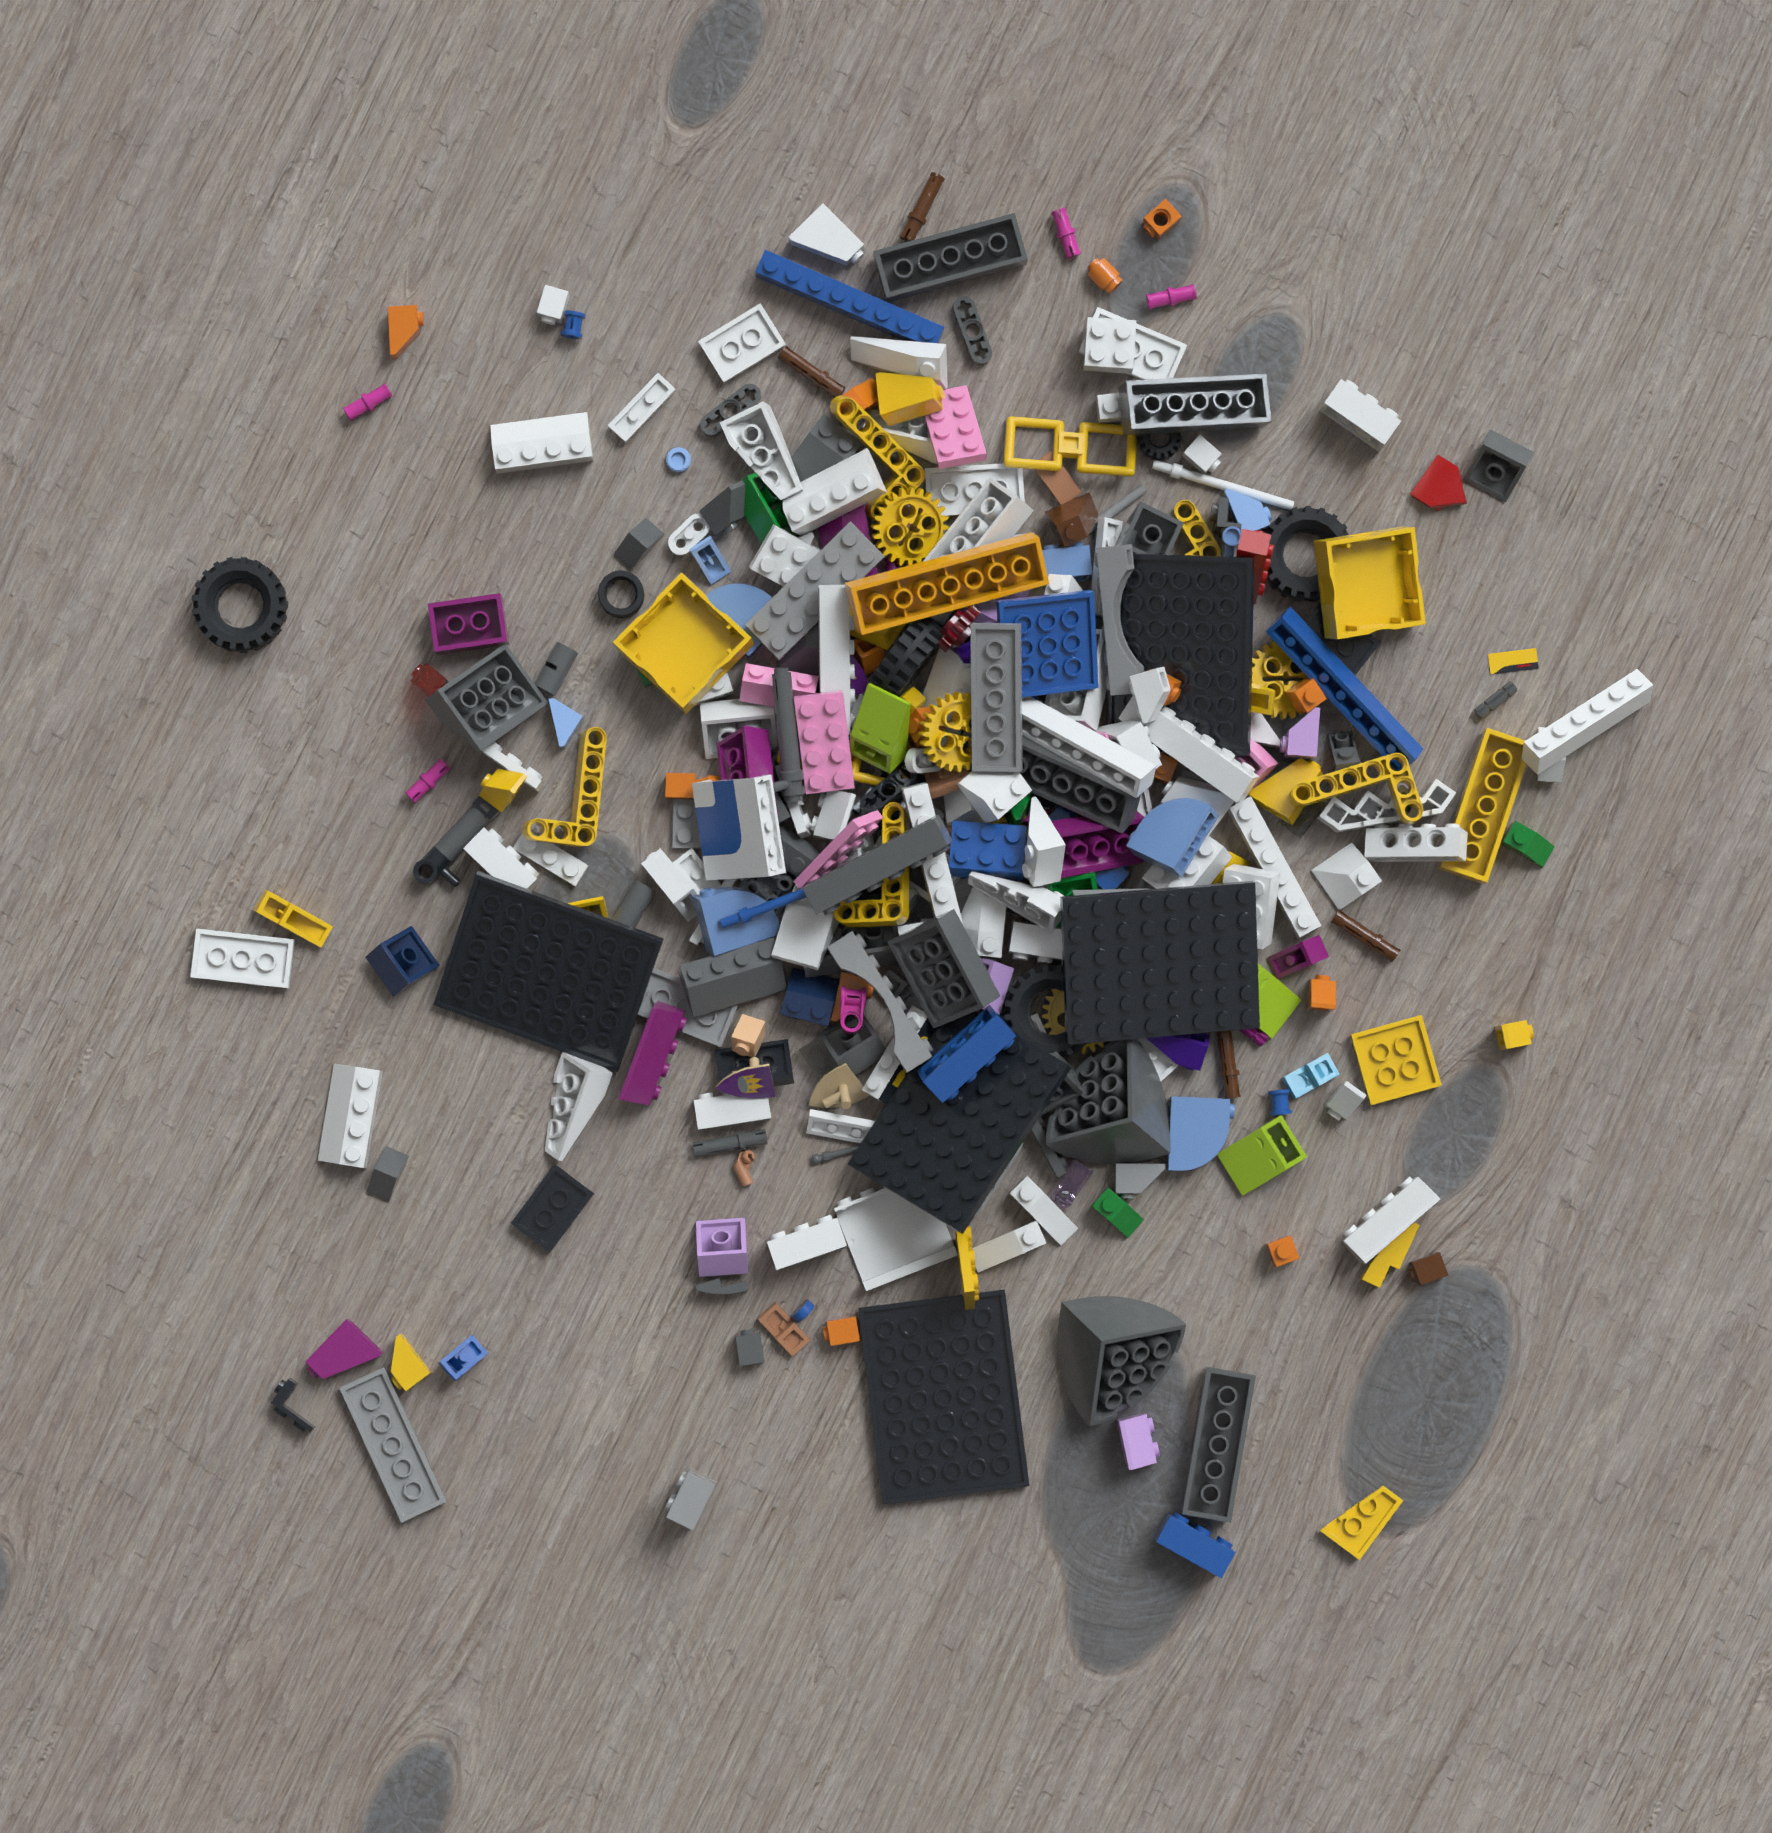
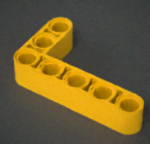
M836 396L830 404L833 415L893 473L884 483L887 493L865 504L867 517L875 520L872 518V515H875L874 508L878 504L884 507L885 504L882 498L891 500L890 492L893 487L902 488L906 493L908 487H913L916 490L924 481L925 472L855 400L846 396ZM846 401L848 403V410L841 414L840 405ZM863 418L865 426L862 430L858 431L856 427L857 421ZM877 435H880L882 443L875 447L873 440ZM897 451L899 455L898 461L892 464L890 456ZM914 468L915 477L912 480H908L907 472Z
M1189 500L1179 501L1173 510V517L1184 522L1181 532L1192 549L1185 555L1203 556V550L1211 548L1216 556H1221L1220 547L1196 506ZM1182 506L1190 509L1191 515L1187 518H1182L1178 514V509ZM1194 527L1200 528L1203 531V537L1200 539L1193 538L1190 530Z
M591 727L585 729L580 735L571 822L542 818L530 819L522 826V834L527 840L574 847H584L594 843L597 836L607 742L606 733L602 728ZM591 732H594L598 737L596 745L591 744L588 737ZM588 756L595 760V767L593 769H589L586 765ZM586 780L590 781L593 786L590 794L586 793L583 788ZM583 805H587L590 809L588 818L583 817L581 814V807ZM533 823L540 827L538 836H534L531 833L530 828ZM557 826H560L564 831L562 839H558L554 834ZM581 829L587 832L588 837L585 842L580 841L578 838V833Z
M1400 753L1389 754L1296 784L1290 792L1291 802L1295 806L1304 807L1387 781L1400 821L1408 825L1414 824L1423 815V806L1408 760ZM1391 760L1400 762V771H1393L1390 768L1389 763ZM1374 767L1378 772V777L1374 779L1368 777L1366 769ZM1343 775H1352L1355 780L1354 785H1346L1343 782ZM1320 782H1328L1331 785V792H1322L1319 787ZM1399 783L1406 784L1409 788L1408 794L1403 795L1399 793L1397 785ZM1296 790H1306L1308 793V799H1298L1296 796ZM1411 806L1415 808L1416 817H1408L1405 814V807Z
M888 803L882 813L884 817L882 819V844L892 839L893 836L900 835L910 829L907 810L899 803ZM900 810L901 815L899 819L892 821L891 816L893 812ZM909 866L905 868L906 871L901 876L891 881L888 877L883 879L882 900H856L848 904L845 901L839 902L841 906L833 912L836 920L846 927L898 926L904 924L909 917ZM900 883L899 891L891 893L892 885ZM900 907L899 915L891 918L892 909ZM876 908L875 916L867 919L868 910ZM852 909L850 918L844 920V911Z

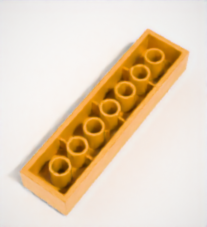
M1030 532L844 584L855 631L865 635L1048 585L1049 579L1040 538Z

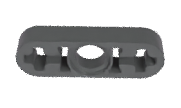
M959 297L954 302L953 312L970 358L977 365H985L991 360L992 348L976 305L970 297ZM964 302L965 305H970L971 307L968 309L969 317L975 316L976 319H969L962 323L961 320H966L963 311H958L960 303ZM968 325H977L980 329L979 335L969 337L966 334V327ZM981 338L984 339V342H980V346L983 351L987 350L988 352L985 354V359H981L980 356L975 357L974 354L977 353L976 344L971 346L970 343L978 342Z
M754 384L742 386L702 418L700 423L702 432L708 437L719 435L723 432L720 424L722 420L716 423L717 429L715 431L705 429L707 427L706 421L710 419V421L714 422L718 419V415H716L718 411L724 420L730 418L724 414V407L728 404L737 406V414L757 405L761 400L760 389ZM746 390L749 392L755 391V400L747 399L743 402L746 408L742 409L740 403L735 398L739 397L741 401L746 397Z

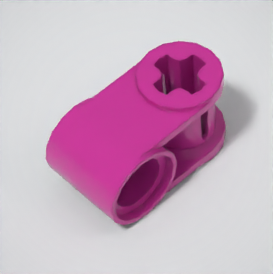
M842 986L840 1024L843 1031L848 1034H855L862 1027L866 987L862 989H847L846 986ZM855 1016L859 1021L857 1027L852 1029L846 1027L844 1024L846 1017Z

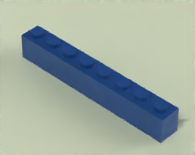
M767 250L764 251L755 271L756 278L903 341L939 344L944 332V326Z
M1291 607L1272 622L1265 632L1309 679L1314 678L1323 694L1382 756L1400 753L1406 757L1409 765L1416 761L1423 751L1422 746ZM1390 761L1389 764L1396 771L1401 770V764L1399 761Z

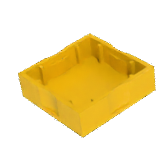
M1401 526L1314 541L1325 638L1343 639L1370 634L1381 629L1395 630L1426 624L1422 589L1418 578L1419 560L1415 527Z
M682 572L657 596L652 606L645 613L637 617L613 641L616 650L685 714L754 645L752 638L727 614L718 610L709 601L707 596Z

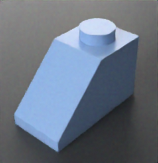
M1231 489L1224 491V498H1229L1228 508L1234 522L1241 523V532L1242 529L1262 531L1270 526L1269 521L1272 520L1267 506L1263 508L1260 501Z

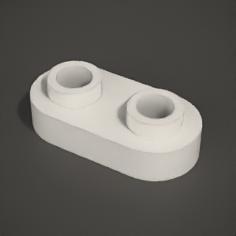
M701 514L691 515L671 534L668 545L673 554L677 556L687 555L690 552V548L701 542L708 535L710 527ZM696 523L703 525L701 531L694 530ZM683 540L686 544L683 548H678L676 546L677 541Z
M926 747L911 748L905 756L906 768L912 773L936 772L942 768L937 767L936 762L929 761L930 755L923 753Z

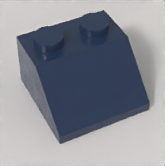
M412 926L382 942L365 957L393 997L408 989L440 966Z
M793 968L780 1014L828 1027L840 979L825 975L806 978L805 970Z

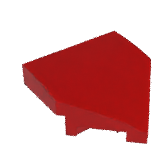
M1437 454L1410 495L1412 498L1431 509L1435 508L1437 511L1456 504H1467L1462 475L1458 466Z

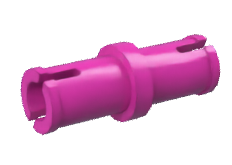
M1066 208L1058 209L1059 213L1055 210L1051 212L1058 231L1056 236L1061 240L1066 259L1073 258V254L1074 256L1080 255L1081 251L1074 236V233H1076L1075 228L1071 227Z
M1193 284L1175 289L1168 287L1166 291L1146 294V303L1149 310L1166 305L1173 307L1176 306V303L1197 299Z
M384 383L368 394H361V398L343 407V410L348 419L353 421V419L368 410L370 412L375 410V406L393 396Z
M439 758L425 774L422 772L419 775L420 779L405 791V794L416 804L428 790L434 789L436 787L435 784L451 769Z

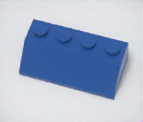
M988 1005L921 1066L917 1073L924 1084L942 1103L946 1100L950 1101L958 1094V1089L964 1083L969 1084L976 1078L978 1070L983 1066H989L996 1059L995 1055L1000 1050L1008 1049L1013 1044V1039L1016 1035L998 1013Z

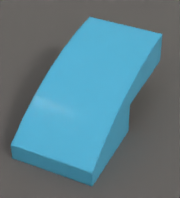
M1326 1053L1286 1075L1282 1080L1287 1089H1290V1095L1294 1100L1338 1076L1339 1072L1329 1054Z

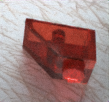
M427 662L424 666L420 664L411 674L413 678L410 680L428 697L449 683L443 675Z

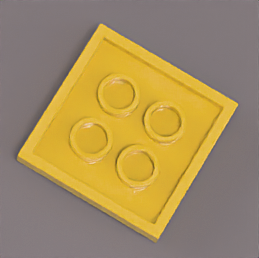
M1422 1015L1350 1034L1370 1105L1442 1086Z
M968 1226L963 1234L955 1230L965 1310L975 1309V1301H979V1284L975 1272L976 1264L974 1250H972L971 1227Z

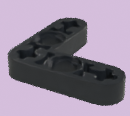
M905 759L891 773L876 767L886 778L860 799V812L862 815L876 810L882 814L884 807L888 803L897 802L903 797L901 788L917 784V773L907 770ZM885 788H893L895 793L887 796L882 791ZM869 804L870 806H873V805L875 804V808H872V807H868V808H867L866 805Z

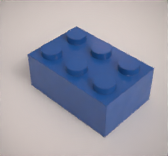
M952 821V841L949 858L951 877L969 878L971 871L1011 881L1023 882L1022 865L1025 858L1026 826Z
M1174 1512L1173 1516L1167 1513L1153 1539L1162 1546L1222 1578L1236 1553L1231 1548L1233 1544L1220 1536L1216 1539L1210 1537L1211 1532L1197 1523L1195 1527L1190 1526L1188 1518L1177 1512Z

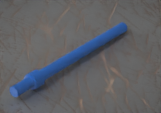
M800 889L749 909L747 907L737 910L738 913L722 918L720 922L723 928L740 922L744 924L752 921L751 918L807 898L804 890Z

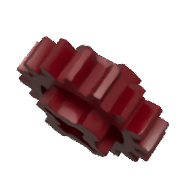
M973 605L965 613L958 610L940 631L944 634V637L937 646L945 653L954 644L959 648L971 635L970 624L974 623L981 612Z

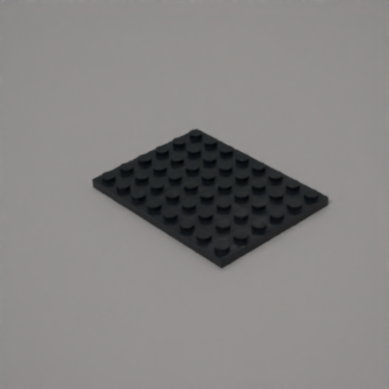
M1133 553L1134 570L1127 580L1120 605L1122 631L1128 647L1135 658L1143 665L1144 672L1165 667L1166 674L1181 681L1179 687L1181 693L1178 699L1171 704L1163 705L1176 713V718L1193 724L1196 727V732L1200 735L1206 734L1214 739V745L1220 749L1225 748L1234 755H1250L1254 558ZM1107 688V725L1123 722L1118 718L1131 700L1132 694L1111 695L1110 690ZM1156 746V747L1158 748L1159 752H1165V751H1163L1162 749H1160L1158 746Z
M477 871L433 1005L618 1072L664 938Z
M1254 881L1060 897L1065 1033L1068 1045L1260 1028L1256 889Z
M974 1011L937 1027L928 1041L933 1048L930 1054L932 1056L935 1055L979 1013ZM1016 1035L1013 1039V1044L1008 1049L1000 1050L995 1055L996 1059L989 1066H983L976 1072L977 1076L969 1084L964 1083L958 1089L959 1092L953 1099L942 1103L924 1084L917 1073V1070L927 1062L925 1061L906 1074L847 1164L963 1234L1072 1067Z
M1005 1289L979 1292V1301H975V1309L965 1310L963 1295L858 1308L882 1504L1030 1486Z

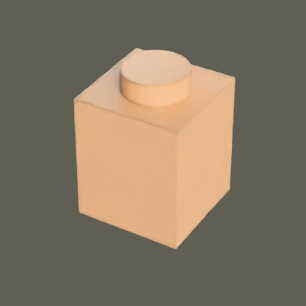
M742 1014L731 1036L732 1051L742 1056L755 1057L765 1037V1021Z

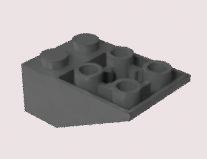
M784 825L779 829L786 873L769 877L744 878L738 887L761 897L766 902L792 893L795 887L794 880L821 853V851ZM785 906L774 909L777 917Z

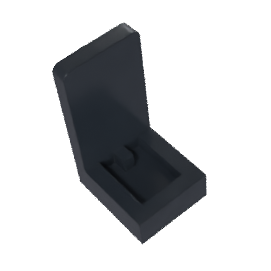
M289 1378L287 1381L282 1379L274 1390L277 1395L271 1402L275 1406L273 1410L284 1418L288 1415L295 1420L293 1425L305 1433L306 1430L312 1432L315 1426L284 1404L299 1383L292 1378Z

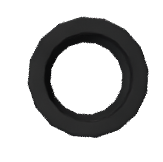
M623 570L613 571L606 575L599 584L598 598L600 605L605 612L613 617H631L643 605L645 597L643 585L638 577L631 572ZM615 581H628L635 588V600L627 608H616L607 599V590Z

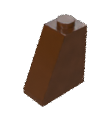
M1090 493L1045 511L1053 534L1065 547L1087 538L1098 517V512Z

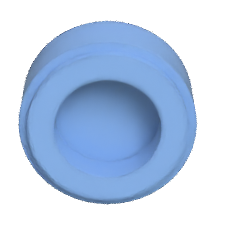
M677 447L669 451L666 462L670 470L682 473L689 468L691 458L687 450Z

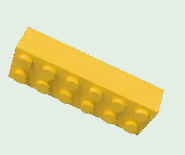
M1490 728L1483 730L1452 823L1460 825L1463 830L1468 832L1466 861L1439 862L1437 869L1481 884L1488 883L1527 765L1522 760L1525 740Z

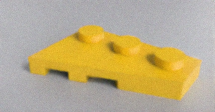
M1382 1485L1322 1527L1320 1531L1360 1560L1403 1500Z

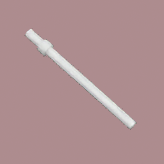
M1154 459L1152 469L1170 474L1172 478L1179 479L1181 477L1224 491L1231 489L1257 501L1291 510L1294 505V501L1191 471L1177 463L1171 465Z

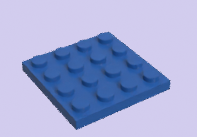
M1085 590L996 601L997 623H1021L1022 697L1099 688L1094 591Z

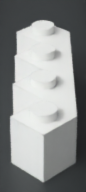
M1437 779L1432 781L1423 796L1420 797L1423 806L1421 818L1437 816L1443 813L1456 792ZM1404 785L1399 786L1397 789L1403 795L1409 792V789ZM1370 791L1364 793L1354 809L1333 797L1317 817L1318 820L1335 832L1372 827L1378 824L1402 822L1398 817L1392 797L1388 803H1385ZM1411 806L1405 807V814L1410 818H1415L1417 814L1415 808Z

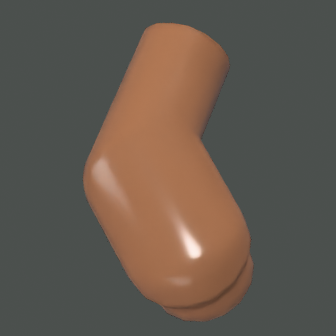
M751 1150L740 1152L733 1167L742 1187L753 1183L748 1172L755 1159V1155Z

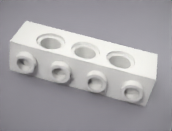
M1378 824L1374 828H1366L1364 857L1371 862L1466 861L1468 832L1463 830L1458 824H1445V827H1436L1434 824H1422L1421 828H1413L1412 825L1399 824L1398 828H1389L1388 825ZM1396 837V844L1389 848V841ZM1420 837L1419 844L1416 847H1412L1413 840ZM1443 837V844L1439 847H1436L1435 844L1437 839Z

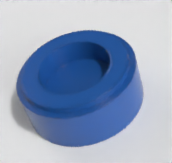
M809 1299L805 1300L795 1309L791 1317L796 1322H801L814 1309V1304Z

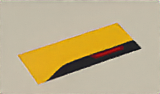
M1536 648L1488 654L1490 674L1539 669Z

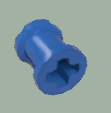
M570 310L564 311L566 320L561 336L570 339H582L580 332L582 320L585 319L586 314Z
M1290 1089L1268 1091L1272 1103L1270 1116L1292 1114L1288 1103Z

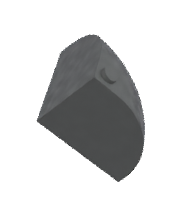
M1137 1039L1117 1040L1106 1044L1104 1050L1094 1057L1092 1055L1089 1056L1075 1070L1084 1093L1058 1106L1054 1111V1115H1050L1046 1132V1145L1052 1150L1073 1159L1104 1164L1132 1163L1170 1154L1168 1107L1159 1075L1151 1058Z
M1095 1296L1061 1302L1058 1324L1060 1367L1068 1394L1083 1420L1089 1426L1106 1422L1117 1417V1412L1127 1406L1132 1408L1145 1398L1171 1366L1169 1361L1174 1352L1178 1353L1186 1324L1176 1315L1161 1307L1131 1298Z

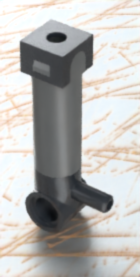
M479 796L421 860L416 862L413 868L416 880L422 884L429 885L436 882L441 875L453 887H457L460 879L447 867L464 850L463 848L501 812ZM429 865L433 870L432 875L426 879L420 876L421 868Z

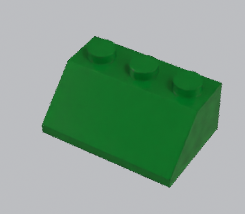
M757 473L742 479L745 483L744 515L761 544L773 524L796 537L800 536L791 530L783 511V501L774 494Z

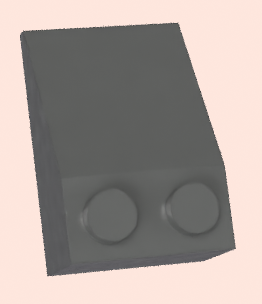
M823 414L791 457L800 482L859 453L863 443Z

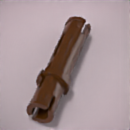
M931 172L913 211L909 212L907 216L908 221L899 236L905 242H907V239L909 241L915 240L921 226L925 225L927 221L925 218L942 183L945 181V178L940 174L936 176L935 172Z
M788 346L784 347L780 352L778 359L814 383L815 388H821L834 398L842 395L846 387L832 379L827 371L822 372Z
M1340 909L1331 921L1332 924L1340 927L1370 947L1369 950L1371 952L1376 951L1391 963L1401 950L1383 939V935L1380 933L1378 935Z
M1218 1031L1217 1038L1222 1069L1220 1077H1223L1225 1099L1241 1097L1237 1076L1240 1074L1239 1070L1236 1069L1232 1031Z

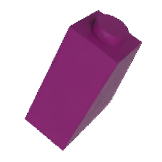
M348 1318L305 1361L309 1365L306 1369L316 1379L319 1376L324 1379L380 1357L384 1352Z

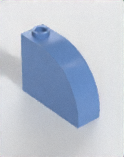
M728 584L712 590L706 595L709 601L718 610L727 614L752 638L754 645L745 654V656L750 658L763 643L745 624L772 597L763 590L747 584Z
M1179 798L1167 801L1155 807L1143 818L1137 829L1131 833L1126 846L1135 856L1182 878L1219 817V814L1211 805L1196 799Z
M711 887L699 891L700 894L692 896L706 951L713 956L778 935L780 924L774 910L751 918L752 921L744 924L740 922L726 928L722 927L720 919L738 913L737 910L744 907L749 909L766 902L749 891L736 887H722L718 889Z
M1170 1097L1171 1153L1167 1154L1168 1171H1185L1198 1168L1208 1163L1219 1153L1228 1135L1230 1119H1234L1235 1106L1230 1104V1099Z

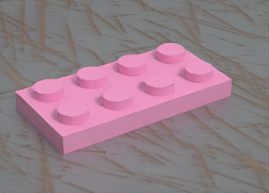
M967 385L945 389V399L942 400L943 410L924 416L938 468L943 469L987 460L985 446Z
M843 690L793 696L806 794L855 788Z
M876 810L853 819L794 880V883L799 889L803 888L809 882L832 871L836 866L843 865L849 859L848 854L851 851H856L863 845L862 839L866 835L870 836L879 828L877 824L884 817Z

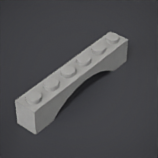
M1132 544L1096 548L1097 553L1094 555V562L1099 571V577L1097 578V589L1101 592L1099 612L1104 622L1101 634L1103 641L1106 643L1104 662L1108 666L1109 674L1106 678V685L1111 695L1132 694L1129 688V682L1131 681L1129 676L1144 672L1143 665L1135 658L1127 645L1120 620L1123 590L1134 570Z
M852 931L828 946L827 949L841 970L850 972L866 981L883 999L890 1012L894 1027L895 1041L893 1053L905 1072L908 1073L932 1057L930 1052L933 1051V1048L926 1038L921 1040L917 1033L920 1028L913 1017L907 1018L903 1011L907 1008L899 996L896 998L890 991L893 988L891 982L886 975L881 977L877 971V968L880 967L873 954L867 955L863 949L867 946L860 934L855 936Z

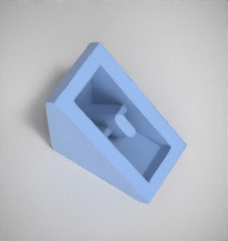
M710 536L689 549L690 554L710 584L715 583L731 572Z
M551 698L549 703L559 747L563 749L567 747L584 718L561 702Z

